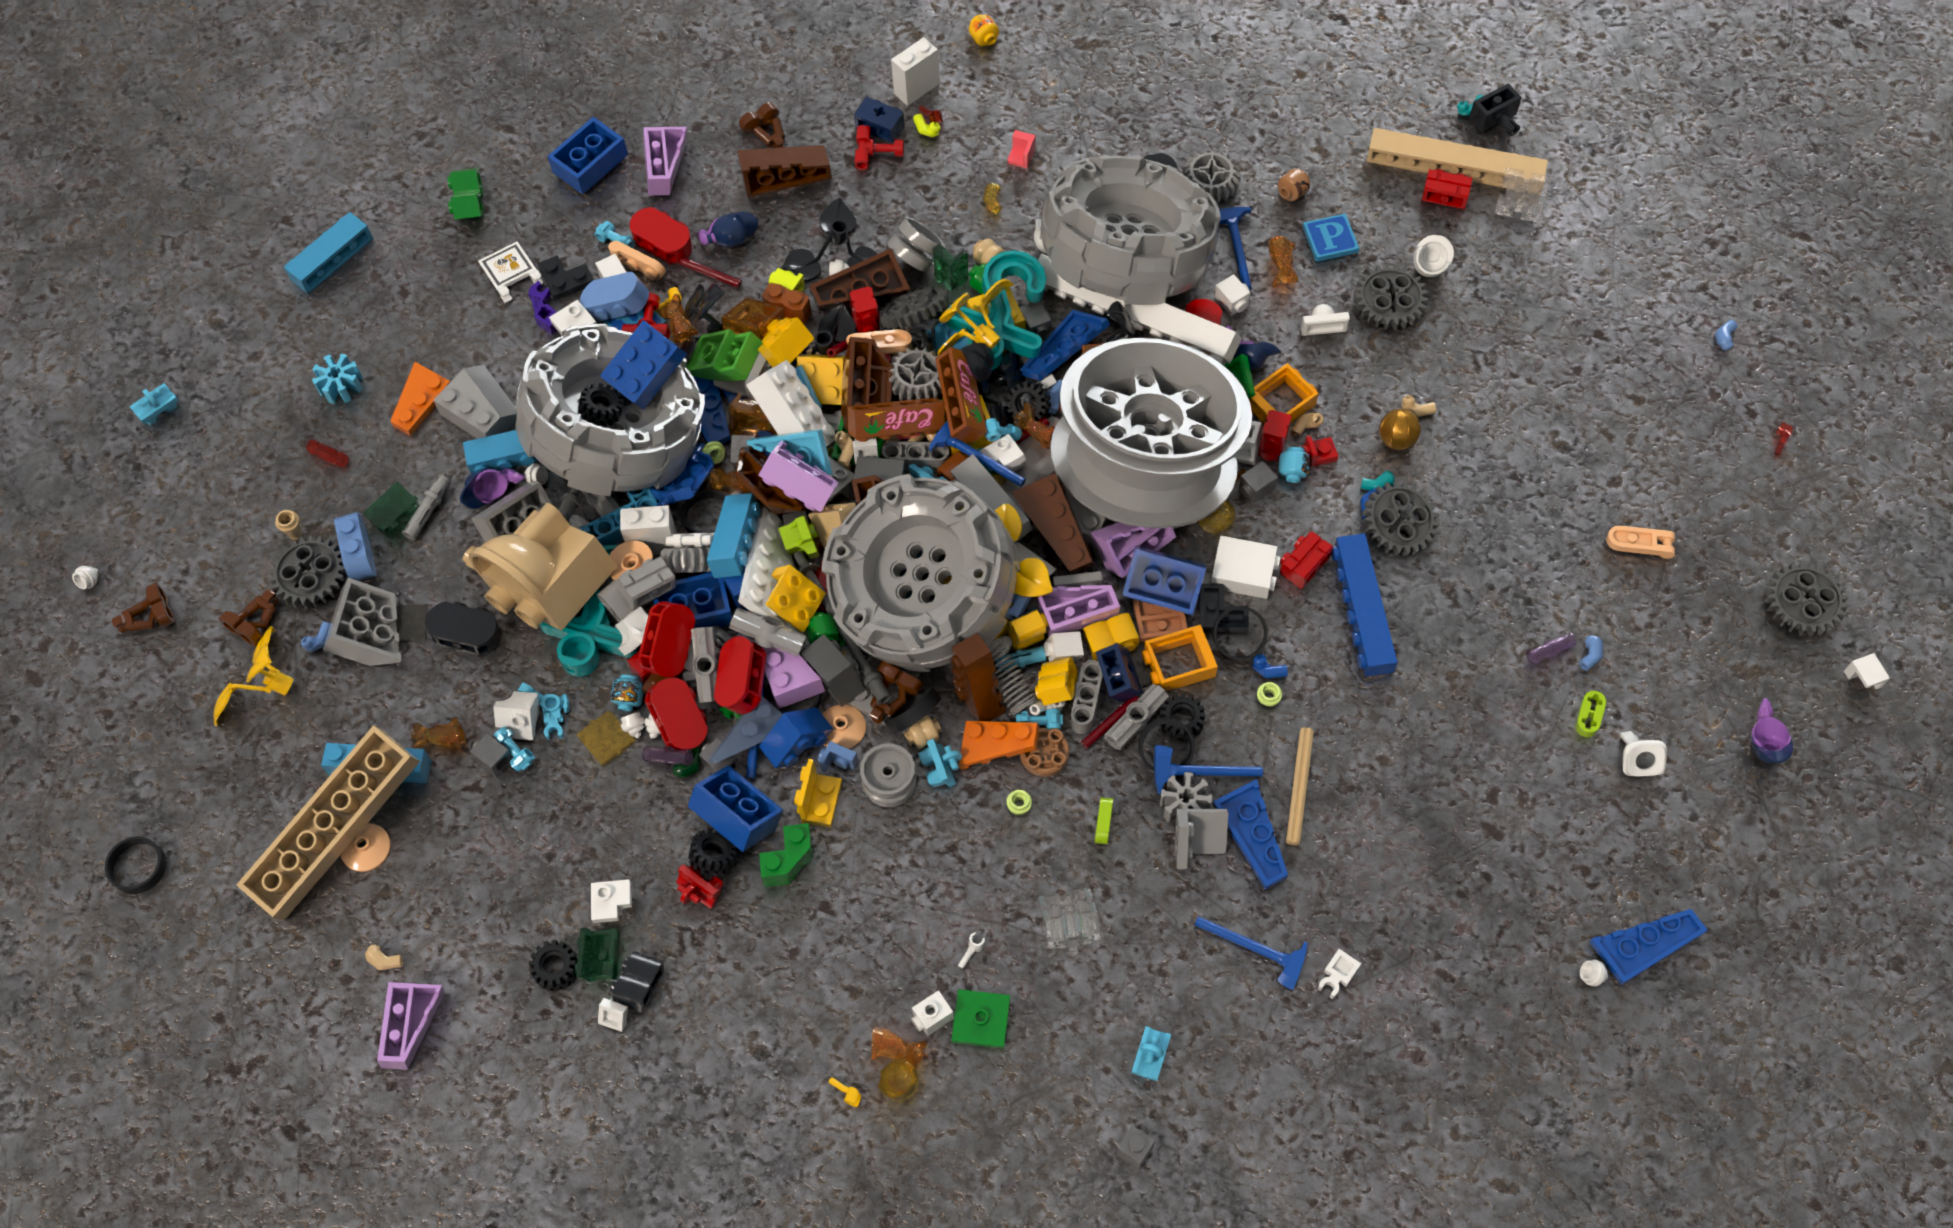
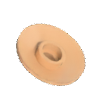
M636 540L618 545L609 555L617 565V568L610 576L613 580H618L624 571L629 569L633 571L641 567L644 561L653 559L651 549L645 543Z
M836 705L823 712L822 715L833 728L828 736V741L824 744L826 747L831 741L845 748L852 749L863 740L866 733V722L859 710L849 705H844L843 707ZM838 722H845L843 727H838L836 724Z
M367 823L340 855L342 861L348 868L358 872L371 871L379 867L387 859L391 849L389 835L382 827ZM366 841V845L360 848V843Z

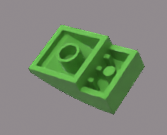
M731 329L701 335L686 368L694 377L718 381L746 380L759 353L757 349L763 344L762 340L752 332L735 334Z

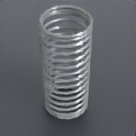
M997 638L987 647L992 651L1003 644L1004 641L1002 638ZM1007 646L999 648L992 653V656L1004 650ZM1007 650L999 656H997L996 658H994L993 662L1008 654L1010 650ZM1013 655L1007 656L1000 662L994 664V666L997 667L1001 663L1010 659ZM1012 660L1004 666L996 669V672L994 673L997 674L1002 669L1014 663L1015 660ZM1018 664L1012 666L1005 672L996 675L997 679L1001 678L1006 673L1018 667ZM1018 669L1009 676L999 680V685H1001L1010 677L1019 673L1021 669ZM1024 674L1001 686H997V689H1000L998 692L1002 694V698H1006L1004 703H1009L1007 708H1011L1010 714L1012 716L1025 711L1031 704L1039 701L1037 697H1033L1036 693H1032L1028 697L1014 703L1020 697L1032 691L1033 688L1010 699L1016 693L1028 687L1029 683L1006 695L1012 689L1027 681L1026 678L1012 687L1003 690L1014 681L1023 677Z

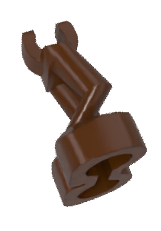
M767 102L757 111L747 112L740 118L739 126L744 133H755L767 147H784L785 134L780 119L777 118L779 110L773 102ZM773 124L774 134L770 136L761 128L762 125Z
M157 582L146 587V598L142 602L122 611V615L112 618L113 626L118 628V631L121 633L128 630L131 632L153 629L155 620L163 627L175 623L174 615L168 606L167 596ZM151 605L149 619L135 621L134 617L147 610Z
M267 589L262 596L258 595L238 614L225 611L218 619L231 633L240 636L249 645L255 647L262 638L257 628L268 627L279 599L274 591ZM260 608L263 609L260 622L244 621V619L250 617Z
M884 661L877 668V673H881L883 683L887 689L891 684L898 686V698L888 705H879L873 696L870 703L873 708L870 717L877 724L882 723L885 715L891 717L906 704V693L918 695L923 687V683L906 672H901L898 668Z

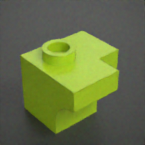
M804 516L798 517L792 523L778 528L789 555L796 551H801L808 554L811 559L820 556L814 538L818 537L813 523L809 525Z

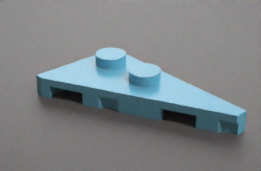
M822 429L751 438L746 441L747 445L752 446L758 451H768L771 453L782 440L787 444L785 449L795 456L797 453L804 456L802 460L804 463L811 467L817 466L828 475L832 474Z

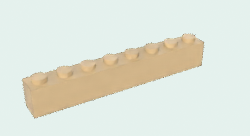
M1374 128L1366 162L1428 173L1429 169H1441L1447 173L1465 174L1467 177L1473 178L1472 182L1540 194L1545 180L1548 160Z

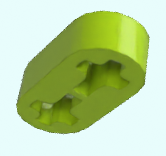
M1598 691L1586 693L1580 704L1575 728L1579 735L1583 737L1594 736L1601 725L1606 698ZM1591 699L1596 700L1597 705L1594 711L1590 710ZM1588 717L1591 718L1590 729L1585 728V721Z
M1100 798L1095 843L1108 844L1113 798Z

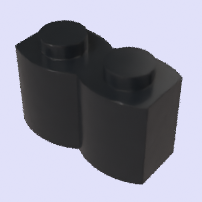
M634 951L630 957L625 958L621 969L623 973L619 978L613 980L610 993H612L614 1002L642 1013L663 975L664 962L655 957Z

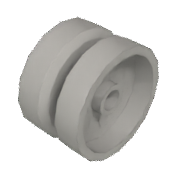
M905 217L898 226L901 234L894 233L887 244L906 263L920 271L926 272L933 264L931 255L938 256L945 245L927 227L912 218Z
M883 743L872 747L864 755L860 763L862 787L866 796L874 804L882 807H896L904 804L912 797L917 781L915 763L911 754L904 747L894 743Z

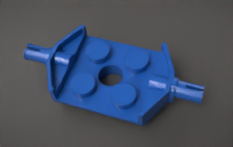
M698 444L692 455L688 458L686 468L675 480L660 489L650 487L654 498L659 500L656 506H665L677 501H685L695 495L714 467L711 456L702 452L706 444Z

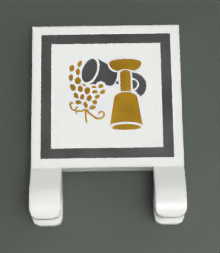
M518 242L478 261L504 303L512 300L507 287L530 276L534 284L537 281L542 285L544 284L541 274L534 267Z

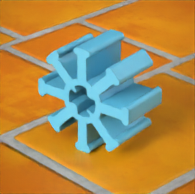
M340 354V358L337 364H335L331 355L325 356L323 359L328 368L320 367L318 364H315L313 367L317 378H312V381L320 396L325 395L329 403L335 404V400L340 393L345 403L351 401L352 398L347 390L351 389L357 391V393H360L362 390L358 379L362 380L363 376L355 361L351 363L347 355Z

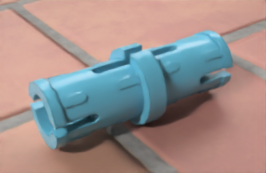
M1043 646L1025 651H1021V649L1016 650V653L997 659L996 663L1009 655H1013L1010 659L998 665L997 668L1015 660L1014 663L1001 671L1008 670L1018 664L1020 669H1023L1025 665L1046 661Z

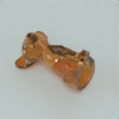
M1283 236L1272 237L1268 242L1269 253L1279 269L1277 276L1272 282V286L1276 287L1279 283L1290 284L1291 282H1297L1298 275L1294 268H1292V250H1294L1295 244Z
M674 294L671 302L664 309L657 311L659 316L670 318L674 342L683 343L688 337L691 338L699 333L697 328H693L689 319L684 315V308L681 305L678 294Z
M1025 403L1024 410L1015 415L1013 426H1017L1021 430L1026 429L1035 440L1041 443L1040 446L1043 449H1050L1055 427H1049L1044 423L1033 420L1032 406L1029 403Z
M722 468L710 471L711 489L720 491L723 487L728 486L744 494L751 493L735 476L736 471L726 473Z
M457 717L451 718L450 723L436 724L430 728H426L419 722L412 724L411 740L414 744L412 748L420 749L429 742L447 748L466 744V734Z
M874 1026L871 1058L876 1060L877 1057L885 1056L894 1060L904 1059L909 1069L916 1070L917 1064L924 1057L923 1047L926 1046V1041L907 1044L896 1033Z

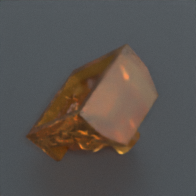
M746 297L721 317L723 330L731 329L735 334L752 332L760 340H763L764 337L762 335L768 331L766 327L775 319H784V308Z
M738 393L729 404L730 436L748 435L758 438L757 432L761 430L778 435L755 399H744L742 401V394Z

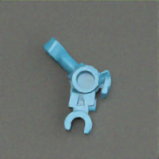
M522 682L518 692L538 693L539 706L543 710L544 724L546 726L544 729L546 739L550 740V733L554 730H557L559 738L563 739L564 731L559 723L563 722L562 708L564 713L570 711V702L567 695L563 694L561 697L547 693L543 695L530 685Z

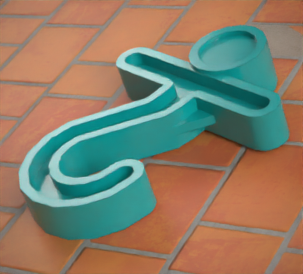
M1015 250L1005 251L992 257L986 264L982 279L984 295L997 281L1007 276H1018L1026 283V299L1032 303L1042 300L1046 275L1044 267L1033 256L1026 252ZM1004 289L987 305L989 310L988 317L995 327L993 330L1001 338L998 344L991 349L995 359L992 370L1000 365L1004 349L1032 359L1039 356L1042 339L1039 335L1014 325L1011 307ZM964 306L960 308L977 326L982 323L985 326L987 325L982 313ZM955 313L946 322L947 326L953 330L961 331L963 328H966L968 333L976 336L973 333L975 329L958 313ZM969 338L967 345L976 343L974 340Z
M618 545L603 546V548L610 555ZM600 587L585 603L581 617L574 616L562 631L544 622L540 625L543 633L561 638L557 646V655L563 669L572 676L582 677L595 671L600 661L598 650L631 658L640 649L638 646L625 656L619 650L622 644V635L617 628L610 627L606 608L597 597V594L601 591Z

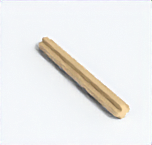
M1302 727L1299 733L1286 843L1294 846L1299 845L1301 840L1314 734L1313 729Z

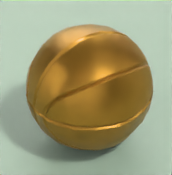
M1395 409L1388 412L1383 417L1379 426V434L1384 444L1395 450H1405L1412 447L1417 442L1421 433V425L1418 418L1413 412L1406 409Z

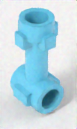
M605 221L595 229V237L603 243L610 239L612 241H619L631 248L635 246V241L631 236H621L614 232L616 229L609 221Z
M995 418L985 420L987 430L985 437L988 441L999 440L1001 436H1005L1008 433L1014 441H1018L1021 438L1022 431L1019 427L1013 426V424L1001 427Z
M1048 709L1044 716H1028L1027 711H1021V713L1016 714V722L1038 723L1039 726L1046 725L1047 729L1061 730L1063 715H1061L1059 709Z
M504 726L494 733V737L500 744H504L512 754L513 758L510 760V765L518 772L526 770L532 764L531 761L535 757L527 748L520 750L512 739L513 731Z

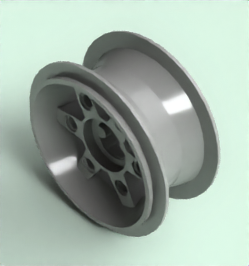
M1130 338L1111 341L1087 351L1075 360L1067 370L1060 390V408L1063 416L1052 434L1050 446L1051 461L1056 475L1059 476L1062 485L1081 504L1108 519L1145 528H1168L1190 524L1215 512L1226 502L1234 488L1238 469L1236 453L1240 451L1246 442L1251 429L1252 411L1246 391L1236 377L1217 360L1201 351L1176 342L1153 338Z

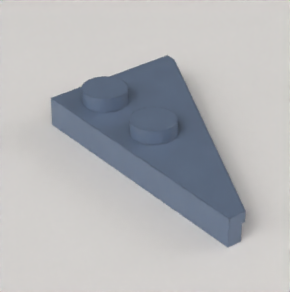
M761 695V701L757 707L751 712L740 716L708 761L711 764H716L761 743L783 714Z

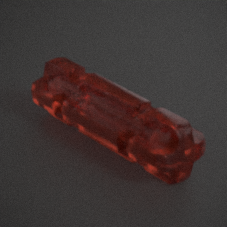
M310 439L306 444L308 452L314 455L318 454V457L332 463L336 462V465L345 467L349 462L347 454L341 451L337 452L338 450L323 443L319 444L314 439Z

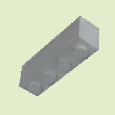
M973 454L950 471L954 478L952 482L958 481L984 499L994 510L1003 504H1009L1015 508L1022 522V532L1018 540L1033 530L1029 519Z

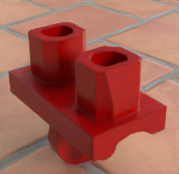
M684 864L678 868L679 877L676 880V884L679 885L677 890L682 893L680 901L685 905L691 900L696 904L702 902L709 909H712L716 905L717 896L722 891L723 881L716 876H713L709 881H705L702 878L703 876L700 875V869L695 872L693 870L694 865L689 867Z

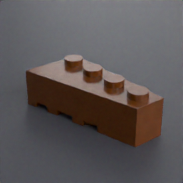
M824 145L737 150L742 179L748 198L832 179Z
M891 248L809 285V290L819 310L837 307L840 304H851L849 293L868 286L872 288L875 299L907 294L910 288Z
M1054 473L1011 492L1070 572L1074 574L1095 565L1093 556L1058 475Z
M977 632L952 647V658L950 660L953 665L951 671L954 675L952 681L955 689H953V692L959 702L964 701L977 721H992L1006 713L1003 704H1001L1003 700L1002 694L997 690L999 682L994 673L996 670L991 651Z

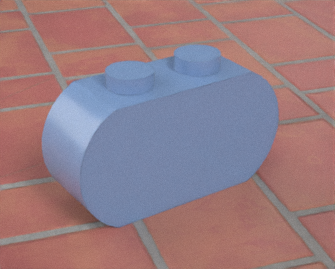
M627 272L593 280L583 290L580 303L596 321L600 322L636 314L646 304L649 298V291L633 272Z
M355 512L334 518L342 562L348 577L361 581L377 576L369 534L361 514Z

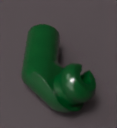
M692 748L689 759L673 766L672 772L675 777L686 778L698 772L701 764L699 756L701 748Z

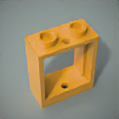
M1288 363L1254 387L1255 396L1249 399L1252 414L1263 424L1266 422L1268 411L1275 410L1263 397L1284 382L1303 400L1286 413L1292 416L1290 424L1316 406L1319 394L1314 385L1305 381L1300 372L1295 368L1293 369Z
M1201 624L1145 641L1144 651H1142L1143 661L1145 665L1149 664L1152 671L1150 672L1152 684L1159 685L1165 692L1216 677L1218 666ZM1192 643L1202 668L1164 679L1155 654Z

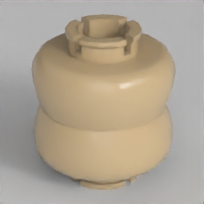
M987 238L979 240L974 245L973 259L978 264L988 263L992 257L1005 251L1002 247L996 245L992 239Z
M927 714L918 722L908 727L907 731H904V735L909 746L914 744L918 750H921L928 745L927 741L935 739L937 742L939 740L938 733L942 732L937 719L935 717L931 719Z

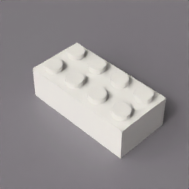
M788 360L769 369L746 385L778 435L822 429L826 446L835 441L836 434L834 428L828 424L821 408L815 404L808 388L802 384L795 368L790 365Z

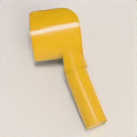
M677 287L668 290L669 298L659 304V308L655 310L656 312L670 304L678 305L681 303L682 297Z
M831 1077L829 1083L846 1094L844 1102L858 1107L861 1100L859 1091L854 1087L845 1086Z

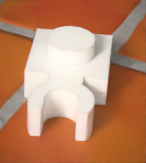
M1338 949L1324 970V973L1329 977L1323 978L1320 981L1318 990L1321 991L1325 985H1330L1333 988L1330 998H1335L1339 991V983L1346 987L1361 963Z

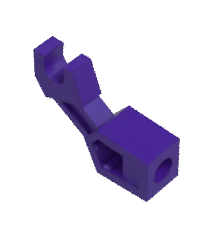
M537 281L530 287L528 293L533 303L534 318L539 327L553 336L558 330L551 323L549 317L557 312L546 304L551 296L550 290L546 288L544 291L539 292L543 287Z

